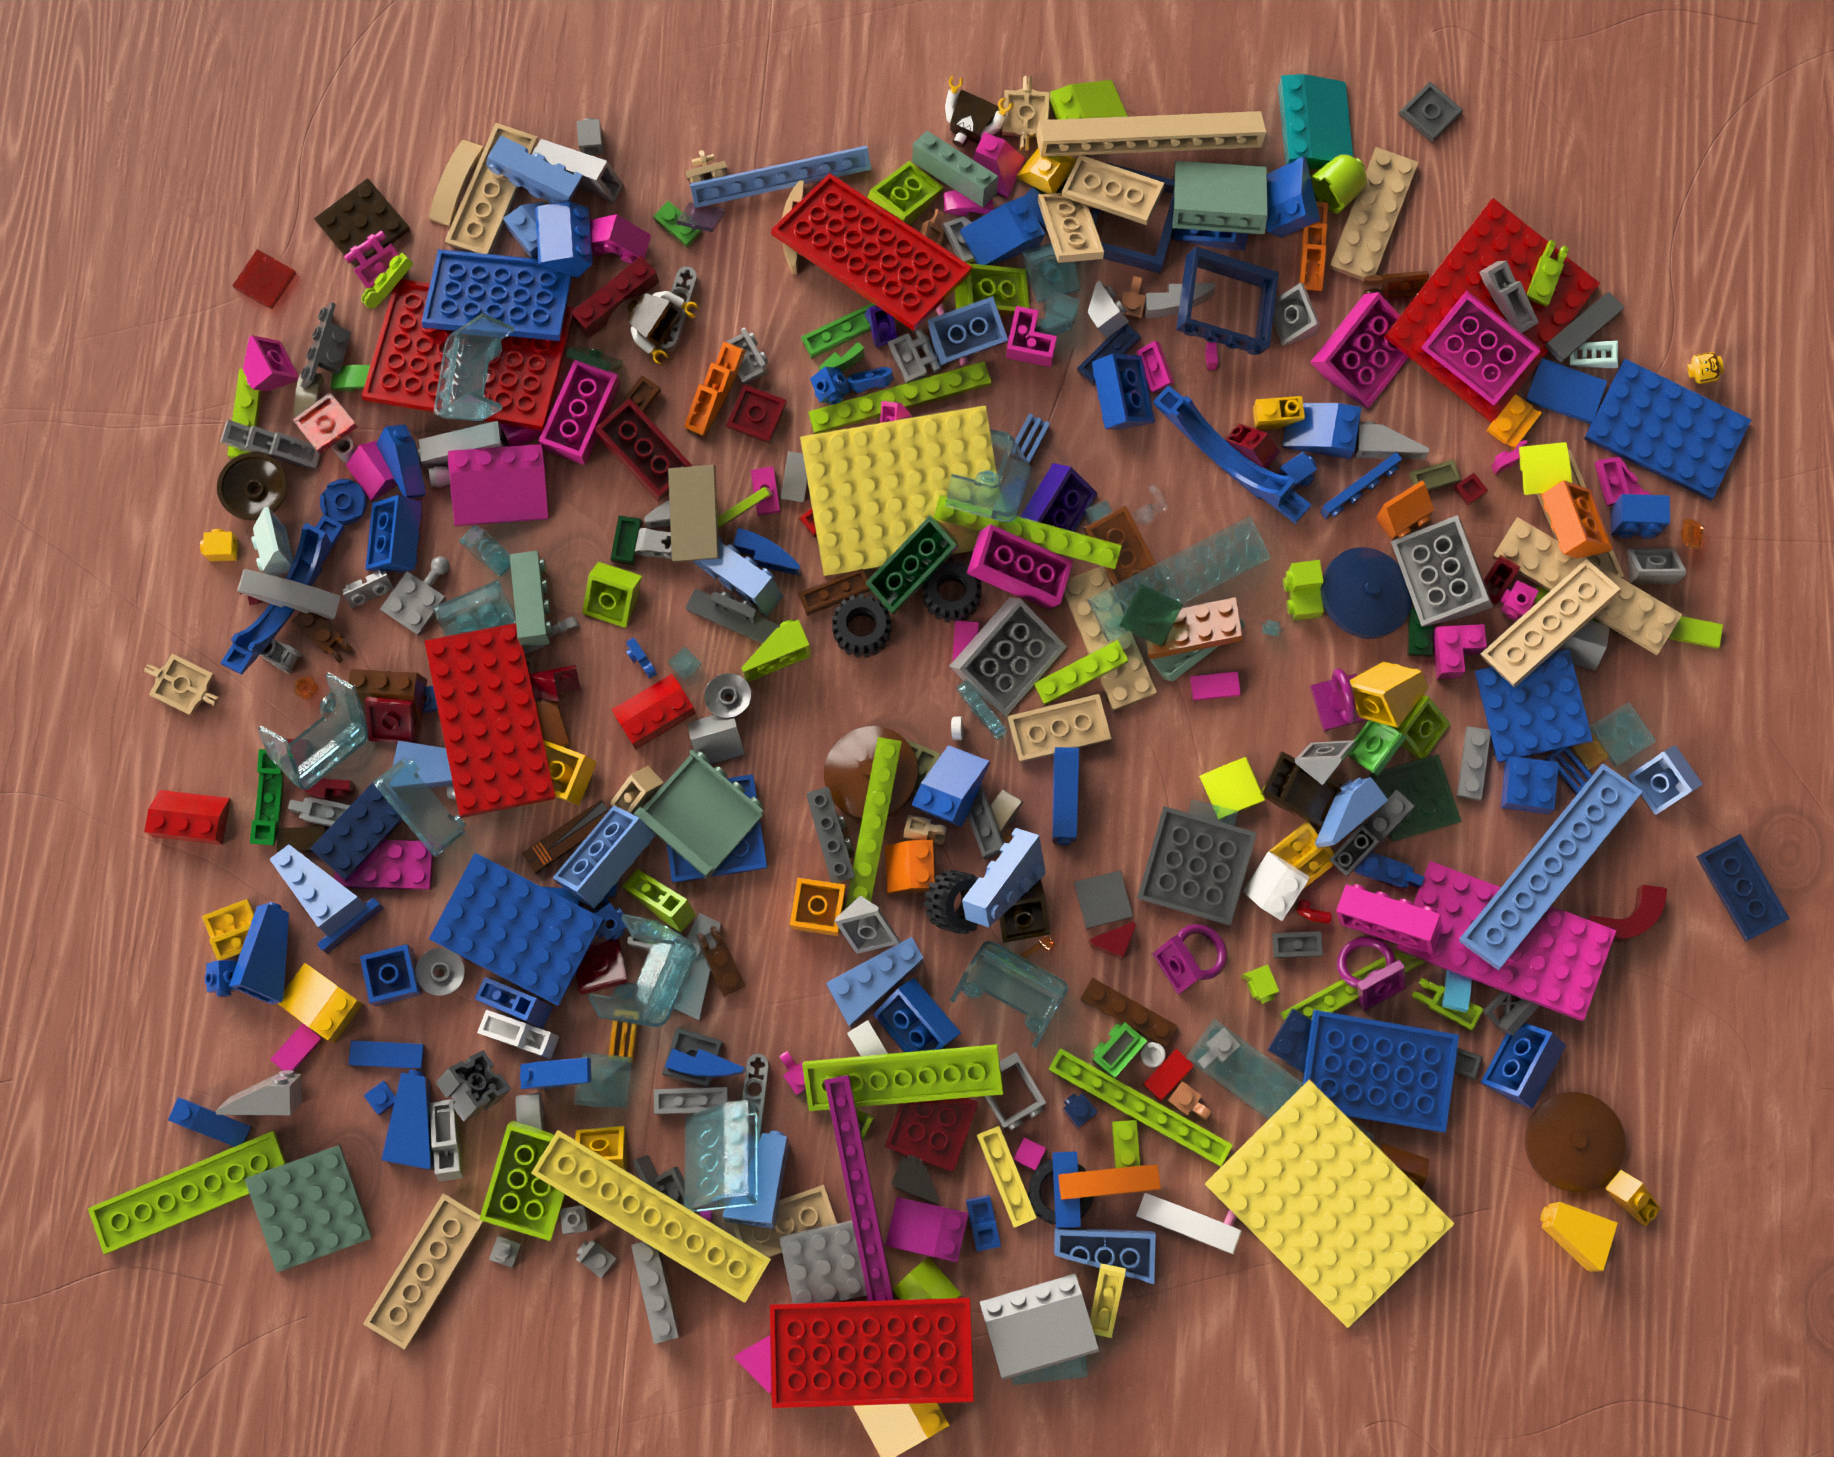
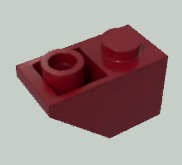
M1240 423L1224 439L1245 457L1265 469L1281 453L1268 433Z

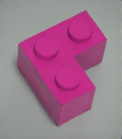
M617 214L590 220L592 254L602 256L607 253H615L621 257L622 261L627 263H633L640 256L645 258L651 234Z
M1016 306L1006 358L1051 367L1057 336L1035 332L1039 310Z
M1484 624L1441 626L1434 630L1433 650L1436 680L1461 678L1465 673L1464 655L1481 654L1487 648Z

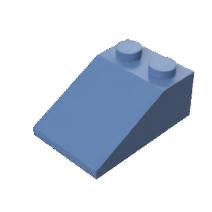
M1360 777L1354 781L1349 780L1340 787L1342 791L1335 796L1315 842L1317 848L1337 844L1388 801L1371 777L1361 779Z

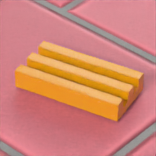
M614 1012L608 1061L633 1064L638 1014ZM619 1018H623L619 1056H614ZM632 1019L628 1057H624L628 1021Z

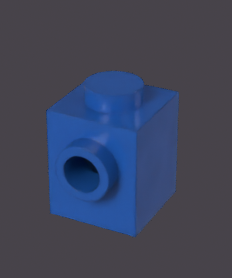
M1301 452L1281 466L1278 474L1290 476L1295 480L1294 491L1301 485L1306 487L1315 480L1314 476L1317 471V465L1311 456Z

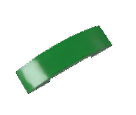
M259 749L257 763L259 780L255 820H252L250 844L275 846L284 791L283 750Z

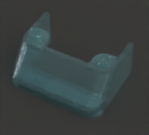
M482 313L449 335L444 346L434 406L435 415L445 419L483 421L502 409L501 404L483 397L489 361L497 358L501 353V339L514 332L515 327Z
M990 429L995 464L1000 465L998 474L992 471H983L977 474L975 480L952 474L945 506L1002 522H1011L1016 519L1032 468L1009 433Z
M329 672L325 677L331 693L323 698L320 703L322 718L292 742L288 743L287 739L263 726L258 728L269 758L294 785L303 790H307L360 748L368 739L367 722L355 686Z
M403 758L373 781V784L431 854L437 857L466 833L464 827L467 825L458 814L453 817L417 773L420 768L412 759L407 760Z
M623 914L621 919L632 937L652 944L636 984L625 983L618 985L612 997L589 994L588 999L599 1018L660 1027L668 1021L697 951L690 940L656 920Z
M986 941L964 971L950 1001L955 1002L961 992H964L966 996L971 998L981 997L984 992L1027 1015L1024 1020L1025 1025L1031 1032L1038 1034L1032 1044L1036 1048L1067 994L1069 987L1065 981L995 942Z

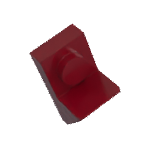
M576 665L529 674L534 698L559 701L558 694L581 689Z

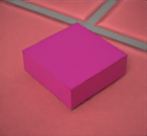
M1207 342L1205 347L1206 367L1208 371L1216 370L1218 364L1216 342Z
M1024 1137L1013 1160L1036 1171L1046 1148Z

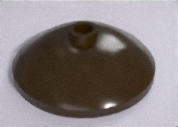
M256 452L241 454L230 460L220 472L217 481V494L222 506L231 515L243 520H258L265 507H269L274 513L283 503L288 488L287 477L281 465L272 457ZM256 488L260 489L258 494H253Z

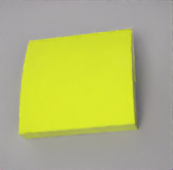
M1566 442L1519 447L1520 470L1523 472L1525 495L1544 493L1563 480L1572 483Z
M1247 757L1223 765L1200 776L1218 820L1266 801L1264 796L1260 794L1261 788Z

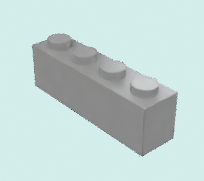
M645 1242L631 1245L654 1344L681 1338L662 1253Z

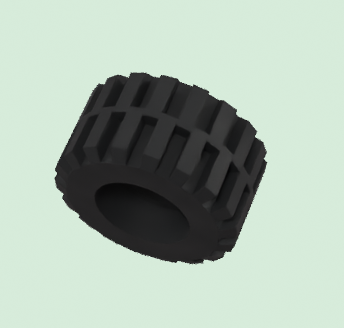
M949 559V563L944 562L922 585L925 607H928V612L931 615L934 613L935 618L938 620L944 618L947 623H950V620L960 621V618L968 619L969 614H974L976 607L980 604L981 580L966 574L969 564L965 566L962 560H959L958 563H954V559ZM947 581H957L965 587L966 593L957 601H947L938 594V589Z
M859 594V598H855L854 595L849 596V601L846 602L844 599L841 602V606L836 607L835 615L832 617L835 641L838 642L841 650L845 649L848 655L853 653L857 658H860V655H865V658L870 657L871 653L876 655L879 653V649H884L886 642L890 640V633L892 632L891 617L888 609L883 606L879 599L877 601L874 600V596L869 595L868 598H865L864 594ZM857 616H868L875 621L876 628L871 634L859 637L853 635L848 630V625Z
M957 870L944 871L942 876L937 875L934 877L935 882H930L928 885L930 890L929 892L926 891L925 897H927V901H924V907L928 908L926 915L931 917L930 922L940 929L958 934H968L969 931L977 930V925L980 924L966 920L962 900L979 877ZM960 892L961 903L958 909L954 911V901Z

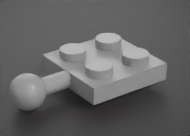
M442 556L435 557L431 562L432 570L424 581H421L407 571L380 610L420 636L446 600L445 596L431 586L439 575L448 572L450 568L449 561Z

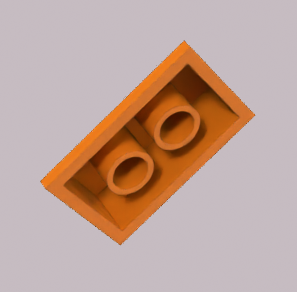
M1563 480L1541 494L1544 500V509L1549 514L1552 522L1551 528L1557 535L1559 549L1564 555L1579 559L1613 550L1591 490Z

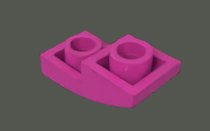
M956 190L944 193L945 213L966 217L969 211L987 214L994 210L993 198L982 208Z

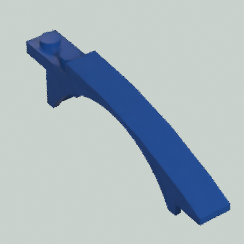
M1168 385L1153 401V404L1188 439L1255 497L1264 499L1294 524H1297L1311 508L1309 502L1293 491L1295 484L1293 478L1273 473L1237 451L1212 428L1188 396H1181Z
M325 515L321 517L316 527L305 523L302 527L294 561L286 579L312 586L322 571L321 565L345 529L344 525ZM270 604L254 623L245 630L233 635L231 639L233 644L222 659L221 665L242 675L274 639L295 609L287 606L281 608Z

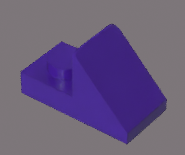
M876 305L869 307L864 315L870 324L873 343L876 348L896 339L894 317Z

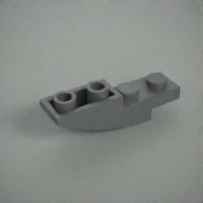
M1396 790L1388 798V801L1364 825H1361L1329 860L1344 875L1349 876L1397 830L1401 822L1416 806L1399 790Z

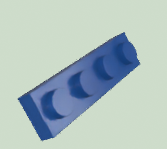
M1397 452L1388 457L1323 505L1320 511L1325 519L1330 516L1337 517L1345 510L1344 506L1349 502L1352 504L1356 503L1363 497L1362 493L1368 488L1370 491L1375 489L1381 483L1380 479L1384 476L1391 477L1400 469L1398 466L1402 458Z

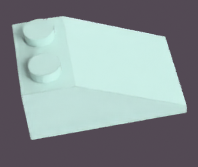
M265 507L253 527L255 536L251 538L254 549L259 552V558L256 560L260 572L263 571L265 574L277 576L288 573L294 560L286 527L269 507Z

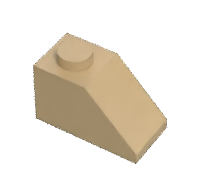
M646 766L628 777L609 804L612 807L616 806L634 814L639 807L646 804L656 794L664 782L649 766Z

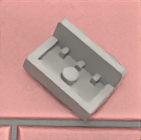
M744 327L741 329L740 335L727 341L746 350L737 373L743 385L768 373L766 365L769 362L764 352L757 350L756 345H758V342L752 332L748 334Z

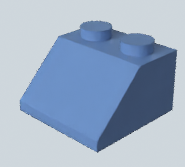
M544 202L521 205L503 218L509 232L527 255L533 259H538L535 208L546 205Z
M1676 745L1663 751L1628 775L1632 783L1643 791L1641 795L1655 815L1703 785Z

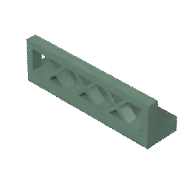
M1240 619L1241 628H1243L1246 624ZM1218 646L1151 659L1150 661L1163 679L1173 682Z

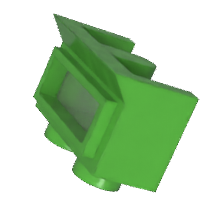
M1126 1022L1122 1026L1117 1023L1108 1033L1111 1036L1110 1040L1106 1044L1101 1041L1092 1052L1095 1055L1092 1061L1113 1078L1118 1076L1147 1042Z

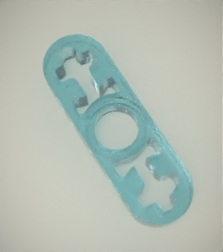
M966 680L955 687L962 699L997 740L1008 733L1001 721Z

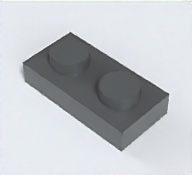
M1321 931L1272 934L1273 959L1323 956Z

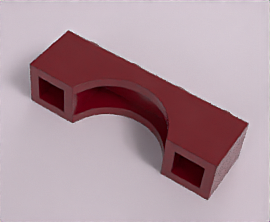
M640 256L571 311L574 322L590 338L607 324L610 315L624 301L634 296H642L659 283L656 271L643 256Z

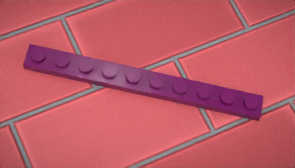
M850 1075L825 1079L824 1082L868 1301L895 1300Z

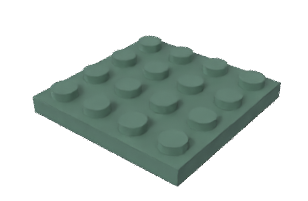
M341 1144L245 1178L276 1273L373 1238Z

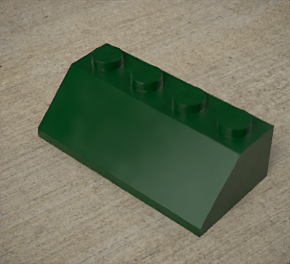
M929 515L865 584L894 615L959 547L958 542L941 522Z

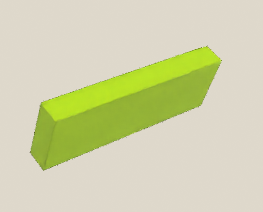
M763 487L718 516V530L772 496L773 494L770 489Z

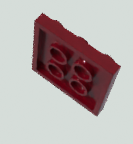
M968 1098L900 1103L884 1148L954 1173L978 1102Z

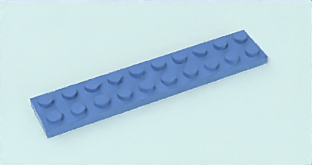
M1602 763L1460 937L1459 942L1499 971L1629 811L1643 791Z

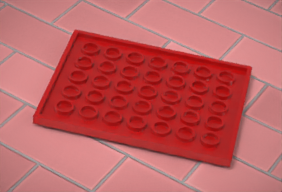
M1492 198L1385 334L1384 338L1492 423L1530 376L1540 360L1548 352L1545 348L1546 344L1569 325L1600 282L1566 256L1549 305L1545 307L1529 300L1539 323L1522 332V334L1540 347V352L1495 405L1491 404L1421 347L1466 290L1507 321L1490 295L1479 273L1495 262L1507 261L1515 281L1521 282L1527 294L1537 264L1546 249L1548 241L1496 199ZM1556 247L1550 256L1554 260L1557 259L1559 253Z
M401 279L392 290L361 395L364 401L488 422L498 421L500 424L543 431L573 323L571 311L575 308L567 306L560 341L423 328L422 317L430 283Z

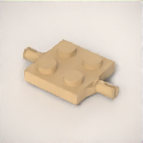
M1027 76L1023 77V89L1004 91V98H1007L1004 102V107L1007 109L1010 102H1013L1014 108L1006 112L1007 117L1003 123L1002 136L1020 137L1019 149L1022 151L1024 142L1025 151L1029 150V138L1036 137L1039 120H1048L1049 92L1033 90L1031 76H1028V84Z
M171 654L169 660L161 669L150 663L146 665L148 668L145 667L144 669L145 673L156 677L155 684L149 695L192 717L199 704L203 701L213 706L217 705L215 701L219 702V697L208 693L209 686L215 675L174 654Z

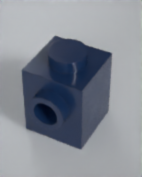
M1075 1093L1064 1101L1066 1106L1062 1109L1077 1130L1098 1113L1083 1093L1079 1096Z

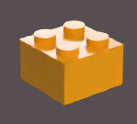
M797 878L790 920L791 929L839 936L840 929L835 923V918L843 912L846 885Z

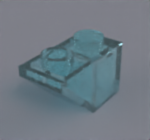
M1054 291L1052 298H1047L1043 311H1046L1044 319L1039 318L1036 331L1056 336L1071 329L1079 310L1080 300Z
M475 524L460 539L459 542L475 558L499 577L511 566L510 554L486 530Z

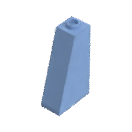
M398 741L388 786L393 792L445 787L453 784L446 748Z
M770 1131V1134L762 1133L723 1212V1218L726 1223L775 1229L790 1144L784 1133L779 1131Z

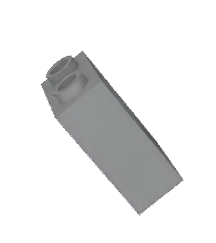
M1016 1052L1000 1061L1001 1074L1016 1066L1036 1103L1006 1120L993 1097L984 1096L1003 1130L1009 1127L1010 1131L1023 1124L1021 1119L1027 1115L1033 1118L1044 1111L1042 1107L1046 1105L1043 1096Z

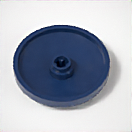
M1352 548L1335 557L1323 573V584L1320 590L1324 608L1332 621L1348 634L1363 639L1382 638L1393 633L1407 619L1411 610L1412 599L1400 565L1387 554L1373 548Z

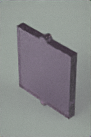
M689 202L678 218L677 225L690 227L694 230L699 229L713 232L724 216L725 210L709 205L695 208L694 203Z

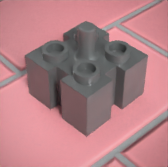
M484 1050L470 1056L465 1062L461 1061L449 1067L435 1082L446 1098L452 1096L455 1101L453 1108L463 1122L477 1115L482 1109L486 1110L499 1103L511 1090L500 1073L498 1075L494 1074L492 1071L494 1064Z

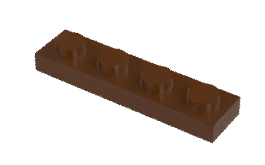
M1093 977L1080 1000L1123 1024L1126 1022L1135 1031L1163 1047H1166L1178 1026Z

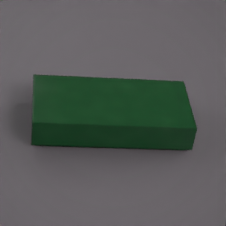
M618 516L610 557L611 562L634 565L636 557L635 548L642 519Z

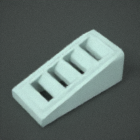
M1618 341L1585 342L1570 355V366L1618 368ZM1578 350H1582V359H1577ZM1587 350L1592 351V359H1587ZM1597 351H1601V358H1597ZM1606 352H1611V358H1606Z

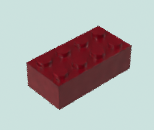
M630 398L595 428V435L657 502L661 501L669 493L668 469L693 466Z

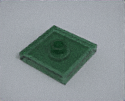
M571 347L568 348L566 354L568 358L605 371L619 370L623 364L622 360L605 355L603 351L595 348Z
M1140 584L1119 627L1162 648L1183 604Z

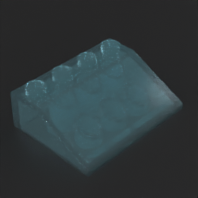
M748 1100L722 1103L686 1116L684 1207L694 1212L757 1204L756 1108Z

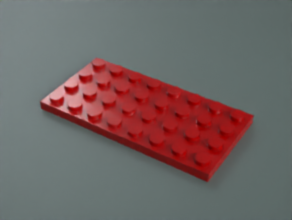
M830 173L771 229L772 236L913 331L972 273V266Z
M516 623L425 640L424 643L459 817L465 818L555 799L524 648L518 640Z
M971 1298L770 1304L772 1408L974 1402Z

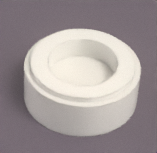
M962 716L952 718L951 733L953 740H963Z
M1148 1043L1141 1051V1060L1148 1067H1158L1165 1060V1050L1158 1043Z

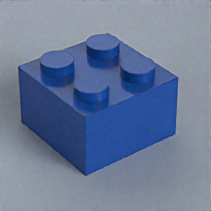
M1621 494L1610 508L1611 535H1618L1619 538H1631L1633 536H1642L1643 539L1656 538L1670 523V496Z
M1510 756L1504 765L1501 808L1550 814L1555 809L1559 762Z
M408 944L360 956L370 1004L380 1006L423 995L422 988L418 984L416 977L417 964L414 950Z

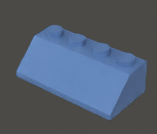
M613 806L554 875L553 879L581 902L595 908L604 899V896L613 885L619 881L623 873L634 863L639 854L650 844L655 834L639 817Z

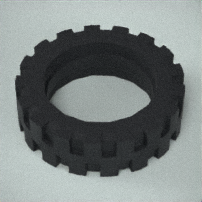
M1049 1160L1040 1165L1033 1173L1028 1186V1198L1033 1210L1041 1219L1050 1224H1055V1211L1045 1206L1040 1193L1043 1180L1046 1176L1053 1173V1161ZM1078 1164V1172H1085V1168ZM1094 1197L1080 1198V1218L1088 1212Z

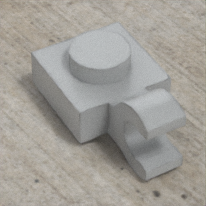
M1223 1028L1205 1044L1209 1051L1197 1062L1205 1068L1217 1057L1222 1063L1241 1045Z

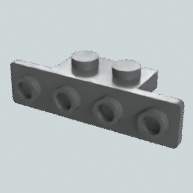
M333 302L327 307H322L318 314L320 323L312 334L314 343L306 354L308 363L307 366H304L300 378L303 379L301 387L304 389L313 382L318 366L336 375L341 370L352 332L331 323L336 306Z
M694 589L686 605L687 611L762 644L776 628H779L778 624L758 616V612L753 604L747 601L740 603L733 600L734 597L723 591L721 593L714 591L712 595Z
M829 787L808 792L806 796L831 883H840L853 879L855 875L850 861V852L853 851L850 837L845 838L843 829H847L844 816H839L836 811Z
M648 1155L633 1161L636 1174L643 1182L692 1212L696 1213L699 1211L678 1166L658 1176Z

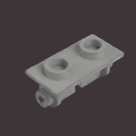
M378 570V572L367 576V582L364 584L360 579L345 585L346 588L342 589L343 595L351 608L394 590L386 570L382 572Z

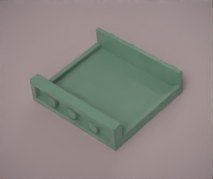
M1175 161L1172 228L1265 234L1267 222L1266 167Z
M691 749L689 751L690 756L643 808L639 807L634 815L639 817L654 834L709 879L763 818L765 813L762 807L764 805L755 797L748 798L744 794L746 790L735 781L732 784L726 779L728 775L720 767L717 766L714 769L708 764L710 759L701 751L695 753Z

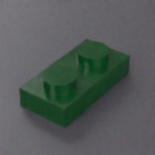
M1411 608L1408 615L1407 656L1431 657L1433 655V625L1422 627L1415 608Z

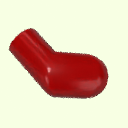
M1308 900L1298 901V908H1296L1298 915L1313 922L1325 924L1331 922L1332 915L1330 912L1310 909L1311 903Z

